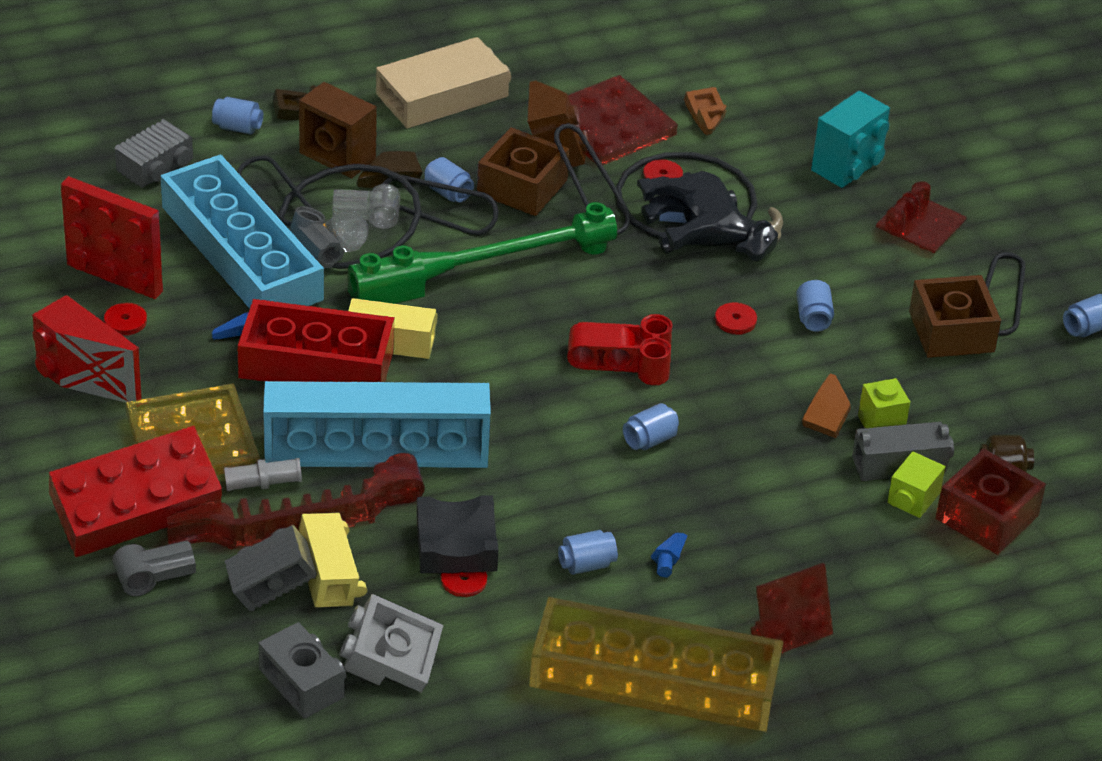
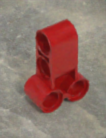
M651 314L644 317L640 325L596 322L577 323L570 328L568 362L573 367L583 370L638 372V377L642 382L648 385H661L670 376L672 321L664 315Z

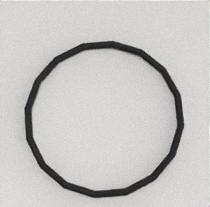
M664 152L642 158L623 172L616 185V189L622 197L621 189L628 175L644 164L665 158H694L715 163L738 176L749 190L751 206L746 215L747 218L752 219L758 206L753 184L739 169L719 158L695 152ZM617 200L618 208L625 215L623 208ZM630 213V223L653 237L659 238V233L662 232L655 231L636 220Z
M350 164L328 168L304 179L296 186L301 191L307 185L325 176L353 170L379 172L401 182L413 197L415 215L409 230L392 247L377 254L380 258L393 254V250L396 247L402 246L414 235L422 214L418 192L404 176L382 166ZM293 190L285 197L279 210V214L283 217L290 201L296 196ZM360 260L343 263L337 262L332 268L346 269L349 265L360 263Z

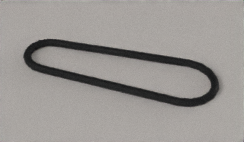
M562 124L556 129L554 140L585 208L589 202L559 140V134L564 129H572L579 135L623 208L626 219L623 227L617 230V235L623 233L630 225L631 219L626 203L583 132L575 125Z
M263 155L247 159L237 169V173L241 176L243 169L253 162H270L303 205L312 208L273 158ZM256 192V194L275 213V215L284 223V225H291L292 221L286 220L265 199H263Z
M404 176L408 182L482 197L490 202L494 211L490 224L480 230H471L423 212L421 214L422 218L470 235L487 233L498 220L499 211L497 204L491 196L485 193ZM389 177L385 180L381 188L383 201L393 208L415 215L414 209L394 203L387 198L386 188L395 179Z
M1003 252L994 256L985 281L989 289L998 259L1011 257L1019 261L1021 268L1015 321L1011 328L999 330V335L1011 334L1017 330L1020 323L1026 265L1022 257L1011 252Z

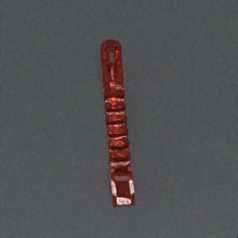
M399 453L388 458L386 462L374 466L375 475L371 478L363 479L361 494L353 495L351 486L344 485L341 498L333 499L331 490L326 489L322 493L320 502L312 503L311 495L304 494L300 506L292 507L290 498H283L280 510L272 511L269 500L263 499L260 503L259 514L252 516L247 498H242L238 503L237 512L239 518L234 519L232 509L227 504L218 501L204 502L185 508L166 517L168 545L189 540L190 544L213 542L229 549L246 545V547L253 546L254 543H259L271 537L272 533L278 529L294 525L299 531L302 514L340 513L342 521L346 522L349 527H355L356 523L363 521L375 523V517L385 507L416 501L417 497H421L424 494L425 485L415 456L409 453Z

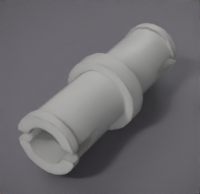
M299 458L266 463L265 459L258 460V464L224 467L227 491L261 486L262 490L269 489L271 484L302 481Z

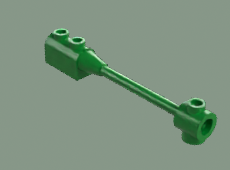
M593 202L587 205L586 212L573 216L571 226L458 252H418L416 250L413 251L408 246H398L393 250V256L380 258L374 253H366L360 257V263L348 266V292L353 299L392 304L425 297V281L454 269L455 266L572 239L579 244L584 252L600 254L607 249V242L614 241L617 238L616 219L609 207L599 202Z

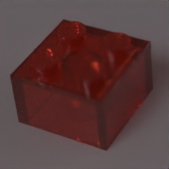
M983 448L941 487L935 519L998 555L1039 516L1046 483Z

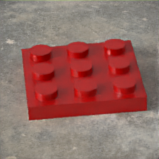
M68 176L61 183L67 265L156 299L163 292L159 210Z

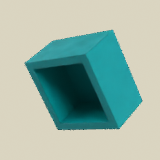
M857 91L819 117L811 171L843 188L851 181L857 180L872 166L878 165L885 155L884 144L890 126L888 122L890 107L861 91Z

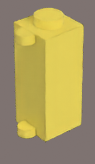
M352 298L348 310L350 312L395 317L394 355L430 358L437 324L436 309Z
M340 513L302 514L299 532L308 542L317 573L316 579H310L308 582L315 608L353 606L355 598L366 595L367 587L365 582L359 581L358 572L346 536L349 533L348 524L342 521Z

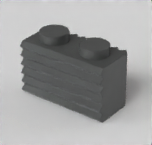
M162 119L156 125L152 124L151 128L147 127L146 131L142 130L136 136L132 135L131 139L127 138L126 142L122 141L120 145H116V170L118 173L121 172L123 176H126L127 179L130 178L136 185L139 184L141 188L153 181H160V175L171 172L179 166L184 167L193 159L192 137L167 120Z
M294 525L276 530L272 533L271 537L254 546L242 548L237 555L224 561L228 570L227 573L232 591L249 611H254L256 607H261L262 604H268L269 600H275L276 596L281 597L283 593H288L290 589L295 590L296 586H302L303 582H309L310 579H316L317 576L308 542Z

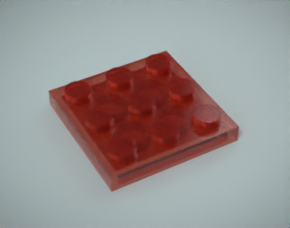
M620 75L568 95L571 105H576L580 115V124L578 125L580 130L587 132L589 143L602 165L677 135L678 124ZM585 150V155L594 162L588 150Z

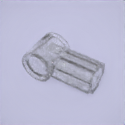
M388 184L378 185L372 191L334 189L333 219L370 221L377 228L389 229L395 226L399 219L400 192L397 188Z

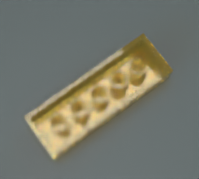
M548 597L532 651L529 687L767 732L779 674L783 641Z

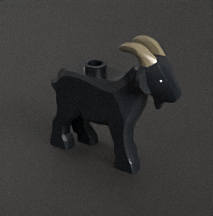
M699 171L693 174L686 172L682 177L678 178L663 176L637 180V186L642 191L644 201L649 200V204L641 207V213L648 224L657 221L659 216L666 212L684 213V218L687 221L686 224L679 227L666 228L665 232L659 233L658 242L665 254H669L684 245L719 246L742 242L736 246V252L746 253L752 261H760L774 250L781 239L783 217L776 208L770 207L768 209L772 222L766 220L756 221L747 218L737 209L738 203L735 192L727 190L720 177L706 171Z

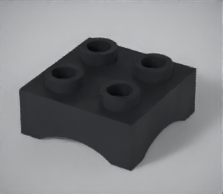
M493 495L478 496L461 502H446L432 497H417L416 520L420 574L498 571L499 549L496 536Z

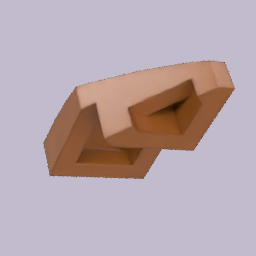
M716 87L685 93L684 102L694 121L706 135L712 134L724 119L727 107L723 104Z
M830 373L802 419L804 427L833 438H837L851 410V404L836 375Z

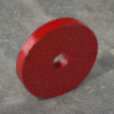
M669 160L651 161L646 164L643 171L644 179L663 176L678 178L683 175L682 168Z
M731 302L723 304L717 309L715 322L724 332L737 335L746 334L755 328L757 314L746 304Z
M119 303L110 307L105 312L104 323L121 335H132L145 328L147 313L137 304Z
M441 573V584L452 595L471 597L485 589L487 573ZM461 577H467L468 579H467V580H462V579H460V578H461Z

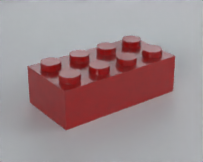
M253 299L238 343V376L242 379L277 382H385L394 352L395 317Z
M190 426L49 472V495L76 558L218 511L221 506L222 487L195 426Z

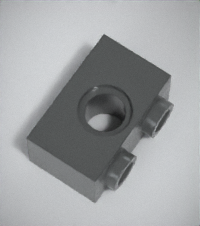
M299 622L258 642L259 670L304 719L344 698L346 671L339 659L332 658L323 648L319 638L313 633L310 634Z

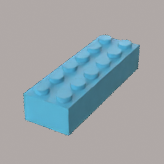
M221 154L160 175L162 208L249 309L253 299L310 306L324 300V268Z
M265 381V462L299 458L301 467L488 468L491 415L489 383Z

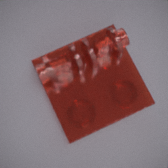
M922 181L916 182L912 186L911 192H906L880 219L876 227L922 249L935 253L965 222L967 217L930 201L931 187L927 182Z
M825 563L756 586L760 620L755 622V626L750 628V632L754 641L761 640L763 642L765 658L833 634Z

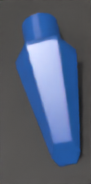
M249 312L213 329V340L241 336Z
M674 533L652 553L651 558L657 563V574L659 576L669 577L672 574V566L680 559V553L687 538L686 534Z

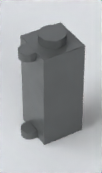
M942 422L856 429L852 457L861 481L892 478L912 451L946 466L944 472L946 473L949 458L954 456V443L952 437L949 436L948 425L942 424Z

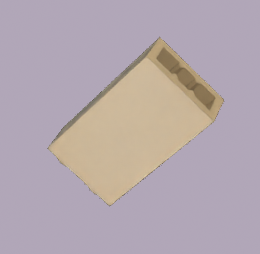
M478 37L376 68V94L406 128L508 97L509 83L511 81L509 68Z

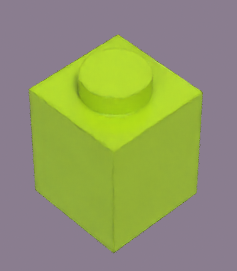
M897 378L863 384L858 417L864 428L907 424L910 400Z
M912 451L892 476L887 503L921 518L941 492L946 466Z

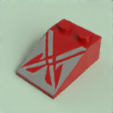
M67 295L32 314L34 329L32 336L36 351L35 365L42 376L49 377L60 387L133 405H138L142 402L139 347Z

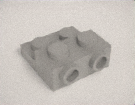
M371 594L364 607L356 606L350 618L348 627L355 631L353 635H347L339 653V656L346 659L344 664L345 671L377 685H380L384 677H388L422 692L428 684L443 625Z

